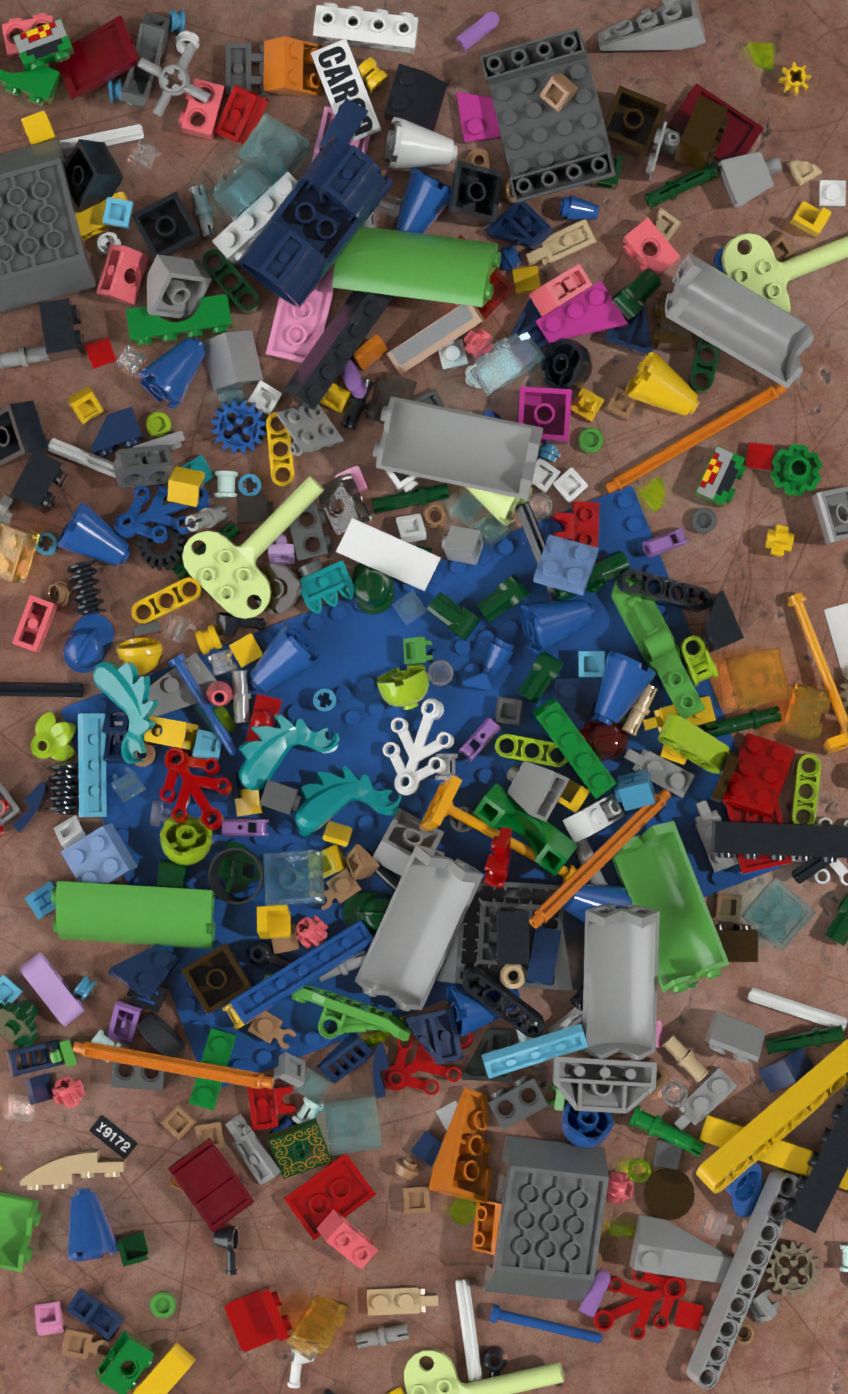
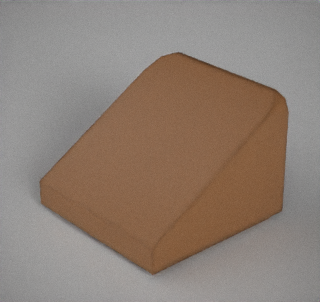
M558 73L550 78L539 96L557 112H560L577 93L579 88L562 73Z
M774 230L764 238L771 246L777 261H786L795 254L784 234L778 230Z
M359 844L355 845L345 857L354 880L370 878L379 868L378 862Z

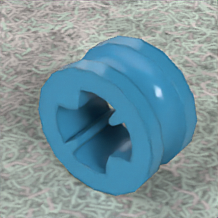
M170 9L168 16L171 19L169 32L173 33L174 30H177L180 33L184 31V10L175 12L174 9Z
M118 79L117 82L108 81L110 101L115 103V100H120L123 88L122 79Z
M245 474L238 483L239 490L245 497L253 498L261 492V481L254 474ZM247 479H252L253 483L257 484V489L253 488L254 492L248 493L247 488H243V483H247Z
M43 532L36 537L34 546L38 553L50 556L57 551L58 546L56 543L58 540L53 534ZM45 537H49V541L53 540V545L49 546V551H44L45 548L43 547L40 548V543L44 542Z
M320 689L315 693L313 703L318 710L328 712L335 707L336 696L330 689ZM324 693L330 694L329 699L332 701L330 706L327 704L326 708L320 706L321 702L317 700L320 694L324 696Z
M86 975L78 984L73 994H79L81 1000L84 1001L97 982L90 981L89 976Z

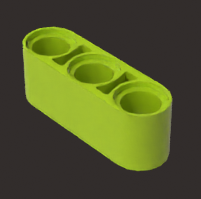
M674 714L667 716L658 737L661 743L711 773H720L730 750L727 745L681 716Z
M510 734L500 736L495 742L496 753L504 758L551 767H561L568 762L565 756L564 760L560 763H555L551 760V751L554 748H558L553 742ZM510 739L513 742L514 749L511 753H503L500 750L499 744L501 740ZM530 743L536 744L539 748V754L535 758H529L525 754V747Z
M813 754L802 755L795 763L789 814L792 824H800L796 820V814L801 809L807 811L809 819L805 824H813L816 818L821 762ZM806 758L814 762V770L810 773H806L802 769V762ZM803 784H808L812 791L811 795L806 799L802 798L799 794V788Z

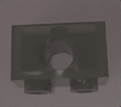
M351 473L338 476L322 485L324 491L317 497L318 502L324 508L329 518V525L336 535L346 532L352 518L364 524L373 520ZM340 500L342 501V503H343V505H344V509H343V510H342L341 507H340Z

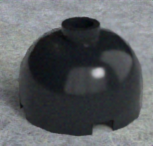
M561 338L557 343H551L543 354L541 370L545 371L546 378L544 380L551 388L578 389L587 382L593 368L592 357L588 349L581 343Z

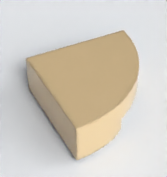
M795 160L787 163V167L799 187L822 174L818 166L806 161Z
M660 208L656 216L655 226L666 240L669 241L680 226L681 221Z

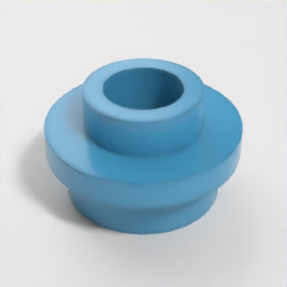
M544 442L542 446L540 445L538 457L555 463L561 454L557 452L558 447Z

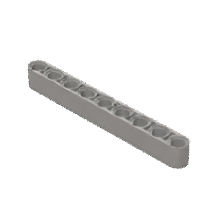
M782 1168L773 1169L767 1177L687 1366L688 1378L703 1389L713 1388L720 1378L787 1218L784 1217L786 1212L783 1211L789 1197L794 1198L798 1190L795 1188L798 1177Z

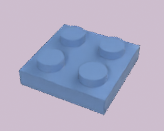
M549 535L534 574L533 582L583 596L597 559L599 548Z

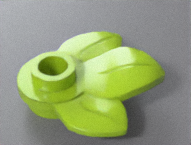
M51 711L42 715L35 725L36 736L32 739L30 745L33 755L40 759L51 757L57 761H66L72 758L76 752L69 743L75 735L76 725L68 722L56 723L55 715ZM42 741L47 743V748L44 751L39 749V744Z

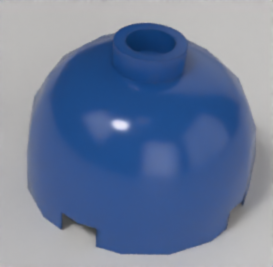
M567 1102L561 1118V1129L565 1137L579 1148L589 1149L599 1146L606 1141L614 1125L611 1113L575 1111L569 1102Z

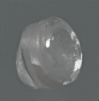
M154 800L152 802L150 826L160 827V821L165 822L172 817V810L164 808L163 801Z

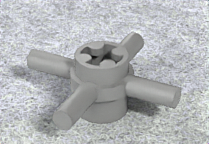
M187 44L178 64L169 65L164 69L145 58L140 60L138 67L158 77L159 85L163 90L152 111L155 115L162 117L171 97L180 96L185 92L204 103L208 102L211 94L191 84L190 76L186 71L197 49L196 47ZM175 72L179 80H181V84H174L170 87L168 85L169 78Z

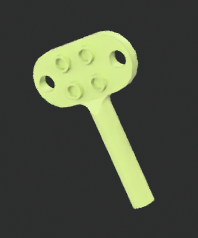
M751 233L739 234L729 240L723 249L721 258L723 270L727 276L790 313L791 305L786 288L787 283L790 280L848 258V236L786 261L779 262L776 260L768 241L760 235ZM741 240H746L749 243L750 248L746 254H740L737 250V245Z
M309 476L239 546L233 544L219 532L211 530L198 532L184 546L182 556L184 567L227 612L235 617L244 619L257 616L265 610L271 598L270 582L256 566L257 558L300 516L324 489L315 479ZM201 540L206 544L204 554H197L193 551L194 541ZM250 595H258L261 598L262 603L259 608L254 609L248 605L247 601Z
M423 1349L415 1353L407 1362L404 1370V1382L407 1394H515L564 1383V1375L561 1363L557 1362L463 1383L458 1379L452 1360L444 1352L437 1349ZM421 1357H431L434 1361V1366L431 1369H424L420 1364Z

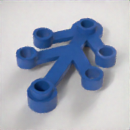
M158 484L159 490L148 511L139 514L143 504L150 499V493L146 486H138L134 490L135 499L128 512L119 515L115 519V531L125 538L139 534L153 539L156 543H163L168 538L167 530L164 526L176 529L180 534H187L190 532L187 527L191 526V523L186 527H180L181 524L185 523L186 516L177 519L168 515L188 507H192L197 511L210 505L209 493L207 490L199 487V495H202V497L199 498V503L196 507L175 502L163 505L168 496V487H162L163 484ZM142 492L146 493L144 496H138ZM152 521L161 525L151 528L143 524ZM159 532L164 533L162 536H156Z

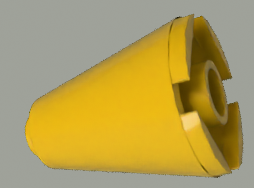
M649 352L638 365L637 369L639 371L636 376L630 378L625 394L631 399L683 416L688 413L692 414L699 404L697 400L698 394L658 354Z

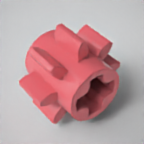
M478 328L475 333L469 330L463 339V342L467 344L464 350L478 360L483 355L488 358L495 347L491 344L494 338L481 328Z
M316 915L312 919L305 917L297 924L296 931L298 935L296 939L307 949H310L312 945L318 947L327 939V932L325 930L328 926Z
M71 1076L61 1077L56 1081L55 1088L51 1089L56 1104L59 1106L63 1103L66 1108L77 1106L80 1104L82 1096H85L81 1080L79 1078L73 1080Z
M611 1172L607 1188V1202L624 1204V1199L628 1200L631 1198L634 1186L631 1180H627V1173Z

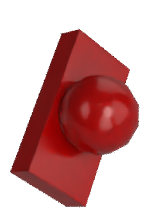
M257 694L245 742L260 740L258 735L252 730V726L266 725L276 728L277 721L275 715L280 713L283 700Z

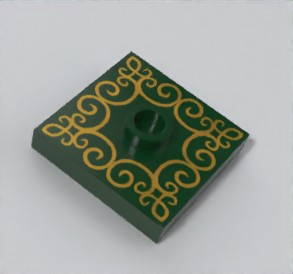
M316 1118L267 1135L268 1142L284 1179L332 1162L330 1152Z

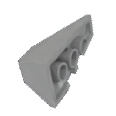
M662 0V6L652 11L646 8L641 11L642 15L632 21L624 19L598 32L599 48L601 51L682 50L695 48L700 44L706 43L698 1Z
M638 1214L629 1263L632 1269L659 1275L723 1283L733 1257L665 1219Z

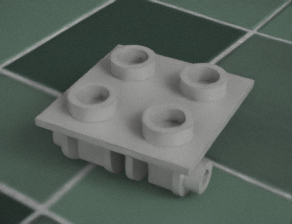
M664 122L663 129L657 128L652 146L657 151L656 154H650L645 172L650 174L648 182H651L659 152L669 155L675 154L681 140L679 132L666 128L667 122Z
M319 404L315 410L299 406L276 413L294 439L289 447L293 455L300 456L304 452L319 451L322 447L329 448L333 444L344 441Z

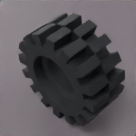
M154 522L150 523L151 528L158 526ZM167 526L164 527L167 530L168 539L171 540V548L166 553H155L153 551L154 540L139 535L140 542L137 541V546L144 562L148 563L152 569L156 567L158 571H162V567H165L166 571L171 570L170 565L173 564L176 567L178 566L177 561L180 560L182 562L183 560L182 554L186 541L183 535L176 529ZM159 532L156 536H162L164 533Z

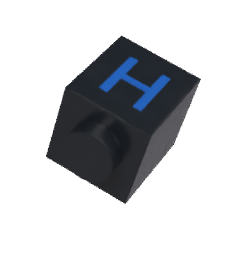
M161 985L150 1001L129 988L127 996L131 997L129 1003L159 1013L168 987Z

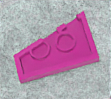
M456 92L464 144L502 138L492 98Z
M599 281L535 321L548 344L558 342L561 338L572 339L628 325L620 310L611 301L612 297L602 281Z

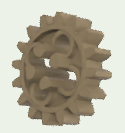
M790 1241L789 1247L780 1243L781 1250H773L774 1257H770V1266H767L765 1272L771 1273L766 1280L768 1283L775 1282L772 1285V1289L776 1291L781 1288L780 1295L785 1297L787 1292H790L792 1299H795L796 1292H799L804 1297L805 1289L808 1288L813 1291L814 1288L811 1283L820 1281L815 1276V1273L821 1272V1268L815 1266L820 1260L818 1257L811 1258L814 1251L811 1248L804 1251L805 1244L802 1242L798 1247H796L794 1241ZM782 1256H786L788 1262L792 1266H796L801 1275H806L805 1282L799 1283L798 1278L793 1273H789V1269L784 1264L779 1263V1259ZM800 1256L806 1257L804 1264H798ZM788 1275L787 1282H779L780 1276Z

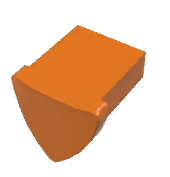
M376 333L355 351L352 358L365 371L383 356L388 349Z

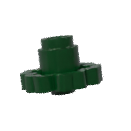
M28 1000L18 1002L16 1005L10 1002L6 1004L0 1003V1035L7 1037L11 1044L22 1048L24 1045L31 1047L39 1036L35 1023L38 1015L37 1007Z

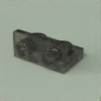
M380 372L373 384L374 392L372 398L368 401L365 409V420L384 426L385 421H380L383 406H388L391 396L412 400L417 382L392 372Z

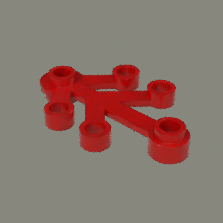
M174 747L169 749L164 758L165 766L169 770L164 787L159 792L160 798L165 803L169 804L176 800L177 793L174 790L178 775L180 774L183 779L176 807L171 812L172 818L177 823L187 821L189 813L186 808L190 794H192L202 811L201 822L209 830L218 829L223 824V815L217 808L211 807L200 787L214 789L221 795H227L232 790V784L224 777L215 779L192 775L188 767L204 769L207 774L216 775L220 770V764L214 758L201 759L189 757L188 752L183 748ZM177 758H181L179 763L174 764ZM215 763V767L208 770V766ZM223 783H227L226 788L221 790L220 786ZM171 791V796L165 798V794ZM183 811V816L176 818L177 813ZM217 817L216 822L210 824L211 819Z
M472 1033L467 1035L468 1040L466 1043H460L461 1049H466L472 1044ZM409 1037L410 1045L408 1047H402L400 1044L401 1040L398 1039L397 1044L399 1048L395 1064L386 1069L383 1075L384 1084L390 1090L400 1091L408 1086L424 1090L428 1095H435L439 1091V1084L436 1080L429 1079L424 1081L411 1075L420 1070L447 1077L450 1082H457L461 1078V1070L457 1066L446 1067L433 1063V1059L420 1042L418 1043L414 1061L405 1066L407 1051L413 1046V1040ZM452 1069L459 1072L458 1077L455 1079L449 1077V1072ZM395 1073L401 1076V1080L398 1083H394L391 1080V1076ZM428 1083H435L437 1086L436 1090L429 1092L426 1088Z
M632 1269L631 1275L635 1281H647L659 1287L649 1292L623 1282L618 1276L611 1277L608 1287L612 1292H621L635 1297V1299L611 1310H597L593 1317L595 1327L598 1330L607 1331L612 1328L614 1320L640 1309L637 1320L630 1327L629 1332L633 1339L641 1340L645 1336V1326L654 1302L664 1297L660 1312L656 1313L653 1317V1323L656 1328L665 1329L669 1324L668 1317L674 1300L680 1299L686 1293L687 1284L685 1279L674 1276L662 1277L648 1272H644L643 1277L637 1278L634 1275L636 1270ZM614 1280L621 1282L620 1287L617 1289L611 1287V1283ZM671 1282H677V1290H670L669 1284ZM600 1315H607L608 1321L600 1323L598 1321ZM660 1316L666 1318V1322L663 1325L656 1323L657 1318ZM636 1327L642 1329V1334L639 1336L633 1334V1330Z

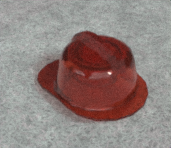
M595 720L586 722L583 730H578L600 761L620 756L628 744V734L626 731L621 730L623 725L620 722L618 724L612 722L611 726Z

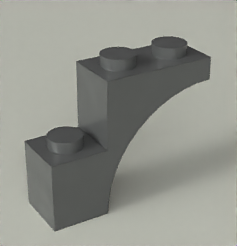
M146 12L140 23L136 50L140 60L145 58L158 66L160 65L161 56L167 46L171 23L170 18ZM139 60L134 67L129 69L125 84L121 90L120 101L127 102L132 106L145 107L156 86L157 77L138 67Z

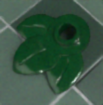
M238 842L227 843V849L242 848L249 850L247 846ZM238 851L229 854L222 861L219 868V876L227 880L225 891L237 894L243 892L249 883L258 881L260 879V871L257 863L249 854ZM248 865L255 866L256 872L253 875L246 872Z

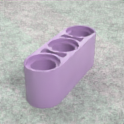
M41 952L19 968L30 985L63 1026L66 1027L86 1011L80 1000L73 994L69 986Z

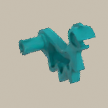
M101 662L94 669V683L128 715L129 729L121 746L122 757L128 764L145 762V760L137 758L135 754L137 751L140 754L147 752L143 736L155 726V721L149 719V717L159 704L158 700H150L148 702L150 677L142 676L138 679V671L133 662H126L121 667L114 662Z
M280 714L275 715L278 728L266 725L252 726V730L258 735L260 740L247 741L239 747L246 758L244 764L240 766L241 770H238L241 784L250 790L262 789L292 746L303 745L321 753H331L338 747L339 734L332 731L331 739H326L325 733L328 731V728L323 727L317 731H310L302 719L295 718L292 724Z
M343 766L341 771L343 778L332 773L319 771L317 773V780L321 785L307 784L301 788L300 793L304 803L298 808L295 817L298 831L304 837L311 836L312 832L314 833L351 801L366 803L377 813L383 815H395L400 811L398 807L401 801V794L396 802H390L388 796L391 795L392 790L377 791L373 789L367 775H362L361 779L358 780L346 766Z

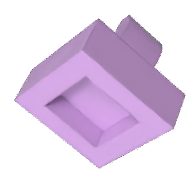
M281 534L276 539V544H271L268 547L269 563L295 564L294 544H287L286 534Z

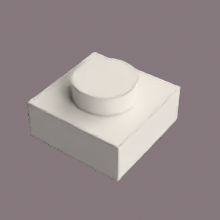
M820 180L819 207L844 208L846 203V181Z
M462 339L454 340L438 350L443 371L468 365Z
M260 380L247 403L251 405L255 402V408L258 410L262 409L263 413L269 416L283 394Z
M539 457L534 470L533 485L546 493L560 474V471Z
M572 467L552 484L568 503H571L588 488L587 483Z
M421 513L395 518L400 540L407 543L426 540V531Z
M76 815L53 828L64 849L87 836Z

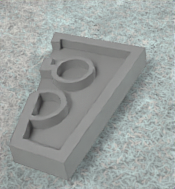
M195 652L184 660V663L207 698L208 687L212 683L217 682V680ZM173 668L150 685L148 702L150 700L159 701L156 710L151 716L158 717L198 704L176 668ZM217 693L215 694V697L222 696L223 694Z

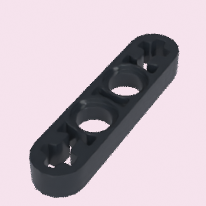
M636 569L626 570L620 573L617 578V586L625 594L688 611L701 612L708 609L712 603L710 592L703 587ZM630 577L632 582H642L640 585L634 584L629 587V582L626 581V578ZM649 581H654L657 584V594H652L648 590ZM673 587L678 588L681 592L679 601L671 596V589ZM699 595V599L703 600V603L699 605L698 600H688V597H696Z
M469 967L463 972V988L522 1034L535 1038L544 1032L543 1016L479 967ZM469 978H479V983L477 981L469 982ZM496 990L501 996L498 999H490L486 994L489 991ZM511 1005H516L520 1008V1011L517 1014H510L506 1009ZM528 1022L531 1024L537 1022V1027L534 1025L528 1027Z

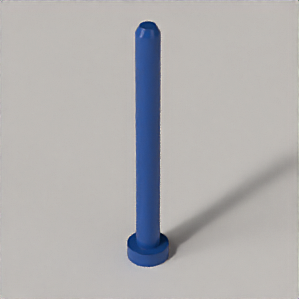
M182 653L167 662L170 667L175 666L228 753L232 756L237 754V746L183 660L186 659L184 654Z
M496 1304L492 1305L489 1322L492 1323L501 1320L594 1343H600L603 1337L598 1332L500 1310V1305Z

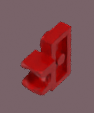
M573 501L572 513H554L552 519L561 522L564 529L562 532L552 535L598 548L600 502Z
M502 827L499 836L493 837L491 851L494 852L489 854L484 868L486 871L484 883L490 886L504 887L507 879L512 829Z
M293 1085L278 1086L272 1089L247 1087L253 1130L279 1127L277 1114L296 1111L294 1104H285L282 1100L283 1095L293 1091Z

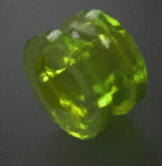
M635 1158L629 1162L627 1173L632 1181L641 1183L649 1178L651 1169L644 1159ZM640 1163L641 1167H646V1172H642V1177H637L636 1173H632V1168H636L635 1164Z

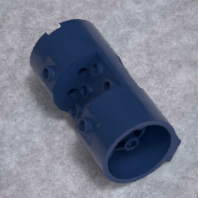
M332 136L238 259L239 264L257 281L296 308H300L394 185L389 176L386 175L383 178L380 175L382 173L379 170L380 167L374 163L373 159L347 142L342 146L338 143L340 140L336 136Z

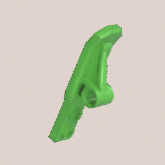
M630 577L626 578V581L629 582V587L632 586V585H634V584H639V585H640L641 582H642V581H640V582L636 583V582H632V581L630 580ZM615 581L611 594L613 602L647 667L655 671L656 675L659 676L679 716L688 719L704 711L706 708L681 663L680 649L655 601L625 594L619 590L617 581Z
M268 971L263 980L273 975L274 972ZM307 985L291 997L293 1000L301 1003L310 1001L324 1007L318 1024V1030L323 1037L328 1039L335 1038L344 1033L381 1030L383 1032H390L402 1041H408L411 1034L408 1026L393 1013L329 990ZM328 1019L334 1020L338 1026L337 1030L327 1029L325 1021Z

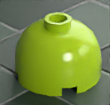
M423 664L407 665L408 670L402 671L398 667L379 676L376 682L382 698L389 705L403 707L404 710L417 707L418 702L425 697L429 689V678Z
M183 813L177 814L176 818L182 817ZM189 813V817L184 823H177L170 817L165 821L164 827L160 832L163 852L172 862L179 865L196 864L205 858L210 851L212 830L207 829L203 825L200 816L197 819L190 817Z

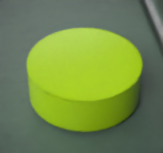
M153 412L147 417L145 426L151 436L160 438L169 434L172 423L165 413Z

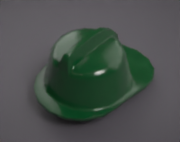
M359 562L353 571L352 578L357 605L363 612L371 615L383 613L392 605L395 598L393 577Z
M363 892L350 897L344 904L342 911L343 920L347 927L362 919L370 933L376 934L393 895Z

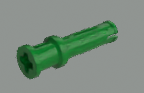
M639 1105L636 1106L628 1123L630 1127L635 1126L647 1132V1135L650 1137L657 1136L697 1157H700L706 1142L663 1122L661 1116H653L641 1110Z

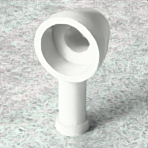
M294 1338L292 1342L291 1371L287 1384L291 1388H300L302 1364L314 1361L315 1345L303 1339Z

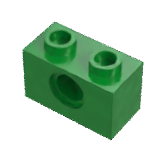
M124 1330L95 1370L96 1376L101 1383L117 1393L126 1394L128 1390L130 1391L135 1387L138 1376L143 1369H147L151 1365L154 1352L148 1343L129 1331ZM125 1361H132L130 1366L126 1368L121 1367Z

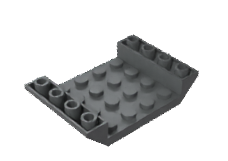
M579 27L480 56L485 80L489 85L511 175L509 180L516 204L616 176L613 155L597 89ZM558 73H562L579 88L577 93L560 112H557L539 96L550 78Z
M59 138L0 154V313L97 287L92 264L87 259L63 165L66 162Z
M505 1135L502 1161L507 1164L494 1261L493 1265H486L483 1291L583 1302L595 1279L609 1181L605 1147L596 1146L587 1149L579 1148L567 1142Z

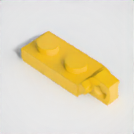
M710 696L700 698L706 709L686 719L695 726L716 721ZM674 705L655 710L654 718L642 721L644 730L658 727L660 733L669 714L679 716Z

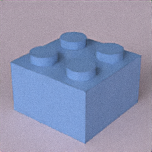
M112 823L101 826L61 851L78 882L112 884L138 868Z

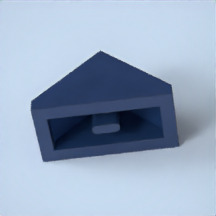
M800 1048L758 1069V1072L769 1092L772 1093L796 1083L815 1066L805 1048Z

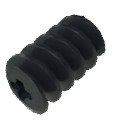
M98 560L76 563L66 569L68 573L75 574L68 579V582L76 584V586L70 589V592L78 595L71 600L72 603L80 605L74 608L73 611L82 616L107 612L106 609L98 607L105 602V599L97 598V595L102 593L103 589L95 588V585L102 581L101 579L93 578V575L100 572V569L92 568L91 565L97 563Z
M55 762L56 765L48 767V770L54 772L55 775L47 777L48 781L54 783L53 786L47 787V791L53 793L54 796L46 798V801L52 803L53 806L46 808L45 811L51 814L77 815L72 813L71 810L79 807L78 804L72 802L73 799L79 798V794L72 791V789L79 788V784L73 781V779L79 777L78 773L73 771V769L78 768V763Z

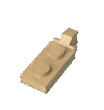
M584 219L551 234L535 251L526 254L525 259L529 267L541 261L543 266L594 245L597 241L587 220Z
M418 1286L367 1288L368 1316L419 1314V1312H426V1307L439 1306L438 1293L425 1294V1288H418Z

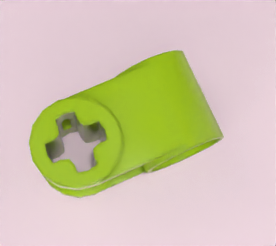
M697 636L682 639L679 643L680 654L685 664L686 672L694 687L698 686L699 682L711 677L717 678L716 666L708 653L704 641ZM690 640L698 645V651L694 655H690L686 651V644ZM706 669V671H704V672H702V673H700V674H697L698 672H700V671Z

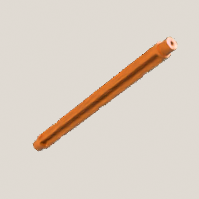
M779 383L769 386L768 389L752 397L750 400L738 405L622 474L612 477L613 480L604 484L609 494L617 490L621 491L623 487L636 481L643 475L648 474L769 402L779 399L780 395L787 392L786 388Z
M665 788L659 793H655V804L641 807L534 912L535 915L529 919L531 926L537 929L542 923H546L666 805V801L671 797V793Z
M87 1041L85 1043L75 1042L73 1046V1053L82 1054L83 1057L258 1089H272L274 1085V1077L265 1076L263 1073Z

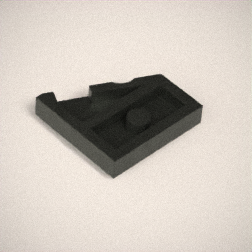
M487 1029L462 1074V1080L512 1082V1072L489 1079L482 1055L512 1046L514 1030Z

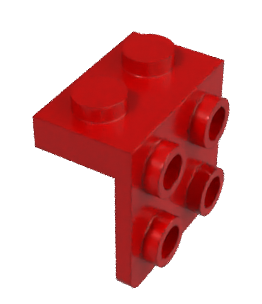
M271 1285L228 1302L225 1305V1312L243 1352H248L276 1339H279L281 1342L290 1338V1330L293 1329L291 1321L287 1314L283 1315L280 1308L283 1305L281 1297L277 1290L273 1291Z

